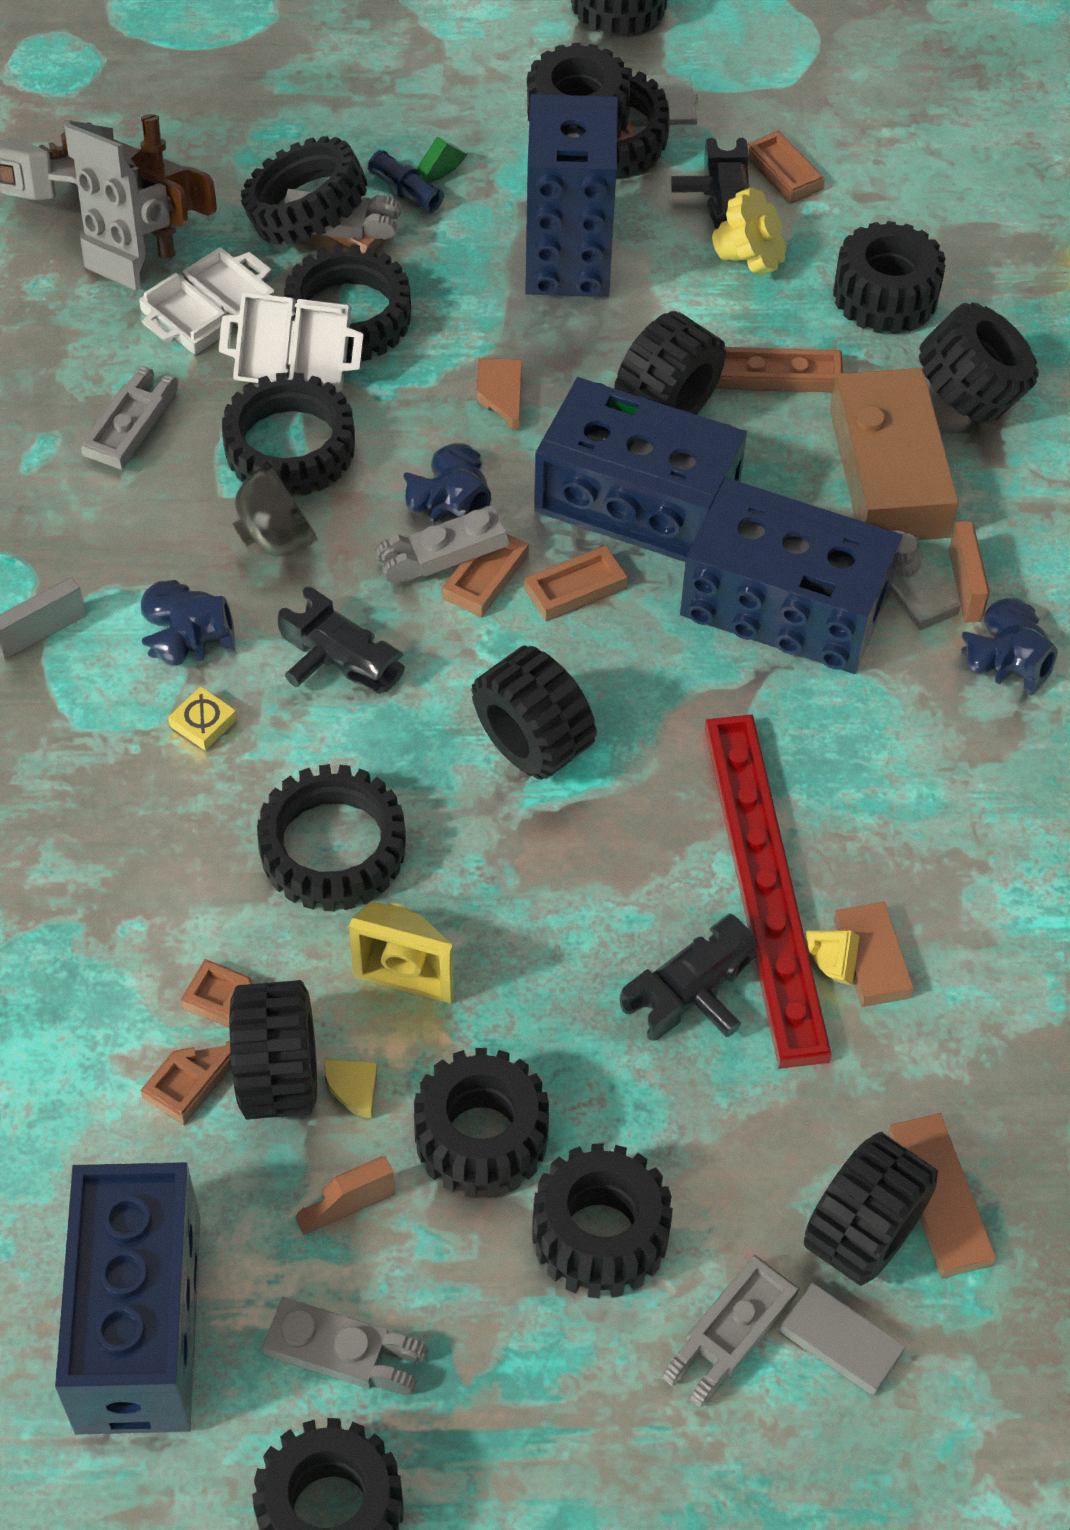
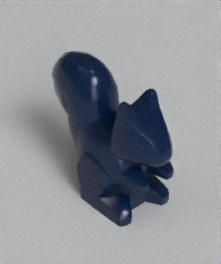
M452 443L441 447L433 455L431 468L436 477L428 479L412 473H404L403 478L407 483L405 494L407 508L414 513L432 510L429 518L431 522L436 523L450 512L460 517L471 511L490 506L491 492L485 476L479 470L482 465L480 461L481 455L467 444Z
M177 580L159 581L146 589L141 599L142 615L147 621L157 626H170V628L142 638V644L150 647L148 656L159 658L168 665L178 666L185 661L188 651H192L198 660L202 661L205 656V642H212L217 639L225 649L235 650L234 624L225 597L222 595L213 596L202 591H189L190 588L187 585L180 584Z
M1004 598L991 604L984 614V623L989 633L995 638L991 639L963 632L962 639L967 646L962 647L961 651L966 656L967 665L973 673L980 675L995 669L997 671L995 683L1000 685L1014 672L1024 677V690L1032 696L1052 673L1058 651L1050 641L1047 633L1037 625L1039 618L1032 606L1018 598Z

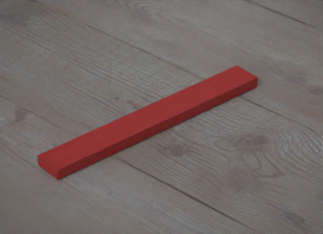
M750 714L706 719L705 733L747 926L758 944L753 951L756 954L755 963L778 1069L830 1063L832 1053L754 716Z

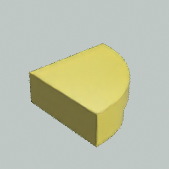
M851 930L806 931L807 950L818 968L825 975L839 983L853 985L860 936Z
M324 1059L326 1083L335 1098L346 1106L347 1110L352 1114L372 1119L378 1072L377 1063Z

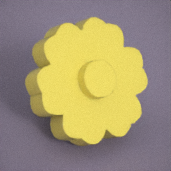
M753 187L736 193L735 198L728 201L727 220L722 222L719 228L715 229L712 234V241L717 255L723 261L732 260L737 262L747 260L750 271L761 276L776 271L778 265L785 262L787 248L785 240L781 235L783 225L774 205L767 203L763 192Z

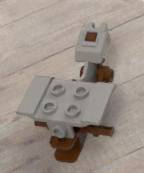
M155 114L141 117L144 140L140 142L141 149L115 140L113 128L93 125L90 122L84 123L71 120L64 121V132L61 134L62 146H57L51 142L48 149L44 145L36 147L14 137L1 140V194L36 201L55 198L56 195L53 180L71 182L72 185L78 186L84 231L80 234L84 267L135 291L141 289L139 273L146 257L143 235L151 232L156 236L158 257L162 259L172 258L176 255L173 234L176 232V226L181 227L187 224L188 211L193 210L210 216L216 213L217 210L215 186L209 174L192 167L178 165L163 158V151L166 150V141L161 139L159 116Z

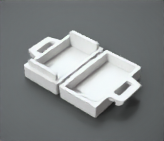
M219 247L183 270V276L174 273L147 290L144 296L139 299L141 311L147 315L142 320V323L164 342L172 343V339L175 338L191 353L197 355L220 339L222 316L240 314L242 292L275 296L274 289L264 282L265 279H269L271 268L250 252L232 257ZM242 263H246L258 274L255 275L254 273H252L249 269L242 265ZM232 322L231 332L233 331V324L238 327L239 323Z
M242 292L240 314L222 316L219 352L235 358L234 380L258 383V378L268 376L270 381L274 382L276 381V373L284 372L286 373V380H292L294 372L304 373L305 382H308L312 375L321 378L322 386L330 382L335 386L336 393L340 391L343 392L345 371L360 369L363 333L349 328L352 309L350 305L298 299L296 303L294 298ZM232 322L239 323L236 349L230 348ZM348 337H354L351 363H346Z

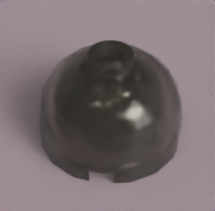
M270 462L254 471L242 482L236 492L234 504L239 520L234 522L233 526L247 547L255 543L264 553L281 557L300 552L319 540Z

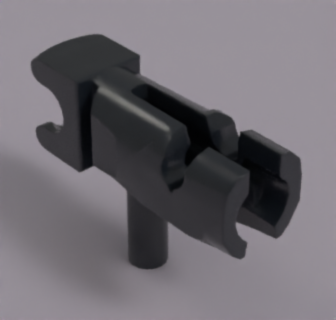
M708 138L704 154L705 176H671V193L704 192V195H709L707 210L714 229L719 228L720 224L727 220L728 201L735 198L736 193L750 188L747 168L749 155L746 139L738 138L735 149L726 151L718 147L716 139Z
M305 587L303 589V597L307 599L305 613H295L288 608L279 610L278 627L282 637L303 652L308 648L311 649L285 673L286 679L294 687H299L323 664L326 666L335 665L342 670L347 679L378 694L387 692L402 677L405 666L398 662V660L404 656L403 653L386 641L380 640L376 644L373 643L375 638L373 632L363 629L335 611L332 600L314 588Z
M729 913L710 928L713 935L709 937V941L701 936L696 937L691 944L654 972L647 969L623 987L619 999L621 1009L625 1014H632L642 1007L653 1009L648 1015L649 1029L647 1037L649 1040L656 1041L680 1023L681 1015L694 1005L701 1010L725 1037L733 1035L739 1029L741 1022L716 997L718 994L717 987L726 980L732 982L737 978L742 970L756 957L753 950L758 944L750 930L735 915Z

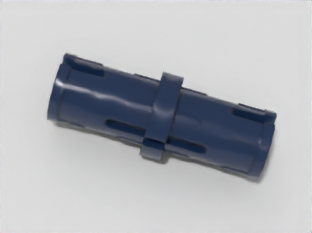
M378 150L371 156L368 163V171L390 185L395 195L401 198L406 196L427 213H433L440 207L444 198L443 191L420 177L418 169L411 165H403L385 150Z

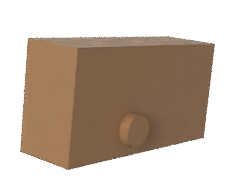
M923 368L836 374L830 413L855 519L890 531L898 530L903 531L905 534L910 533V535H914L918 540L950 538L959 503L926 378L922 371Z

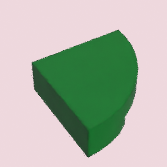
M437 136L416 169L427 180L440 179L454 171L467 154L457 146Z

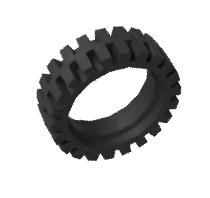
M628 68L630 75L629 106L645 115L649 120V124L637 135L617 141L616 179L621 178L623 170H626L628 176L637 174L638 166L643 170L651 166V159L657 161L661 157L662 150L665 151L669 137V103L666 100L664 90L662 88L658 89V83L654 79L647 81L646 74L640 71L633 77L632 68Z
M322 136L317 142L314 138L306 139L303 146L299 142L290 145V151L285 152L282 149L275 153L276 159L267 158L262 162L264 168H256L251 173L252 179H247L244 183L245 189L241 190V203L254 228L264 241L268 243L272 241L273 244L281 245L285 241L286 245L295 244L298 237L301 242L308 241L312 233L320 236L326 233L325 227L330 225L332 228H335L341 224L339 218H348L353 213L351 207H359L361 204V197L366 195L367 189L365 186H368V183L351 146L345 140L341 141L340 138L333 137L330 140L328 136ZM322 177H330L319 188L306 196L285 204H279L286 197L288 189L295 190L307 182Z
M338 245L333 246L332 254H329L325 248L318 250L317 259L309 254L302 259V266L296 264L292 268V276L288 275L285 281L284 297L294 298L296 303L298 299L311 300L315 294L328 287L346 283L366 285L380 291L389 299V304L380 314L367 321L350 324V329L363 333L362 361L371 360L372 351H375L378 356L387 353V345L394 348L399 344L400 337L406 335L411 321L409 280L406 272L402 273V266L397 261L392 263L389 255L383 253L378 257L377 249L370 247L367 248L365 253H361L360 245H351L350 251L344 252L343 246ZM348 337L346 363L352 362L354 337Z
M285 372L276 373V381L271 382L268 376L258 378L259 387L250 382L243 386V394L236 392L231 397V404L226 405L224 417H222L223 445L231 471H235L236 477L242 483L247 480L249 488L258 491L263 485L264 493L275 496L277 489H282L283 497H293V489H299L301 496L311 494V485H315L321 491L328 487V478L336 482L341 477V469L347 471L355 451L353 414L344 394L341 391L336 393L335 386L330 382L322 386L321 378L313 375L308 382H305L304 373L294 372L292 380H286ZM291 411L312 414L327 422L332 429L331 437L321 448L304 456L290 458L264 455L250 447L245 439L247 432L259 420L275 413Z
M330 764L319 765V775L313 776L310 768L299 771V782L291 775L282 781V791L275 787L269 794V804L263 803L260 810V819H258L257 824L260 858L267 878L270 877L273 887L278 892L284 889L285 897L293 903L301 897L303 907L314 910L317 901L322 902L324 911H335V902L341 901L344 910L355 908V898L360 897L363 903L366 904L374 900L375 889L380 893L386 891L390 886V878L395 880L400 872V863L404 862L406 847L404 815L401 804L398 805L397 796L392 789L386 791L385 782L378 777L371 782L369 772L360 768L356 775L352 776L351 767L341 764L337 774H331ZM323 804H346L364 810L375 819L381 830V840L376 851L363 863L343 871L319 872L301 866L289 857L284 847V833L288 825L304 811Z

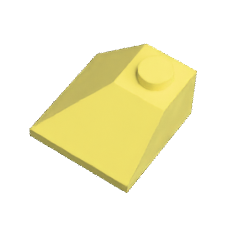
M371 901L352 917L349 924L353 978L451 1004L454 997L453 944L423 916L412 912L400 904L391 903L384 905Z

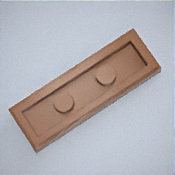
M725 347V364L715 389L833 392L836 374L843 373L842 350Z
M937 1113L890 1124L888 1131L890 1138L938 1170L935 1191L919 1219L941 1278L993 1266L996 1256L942 1114Z

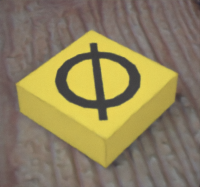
M201 686L168 716L170 727L205 751L238 720L235 709Z

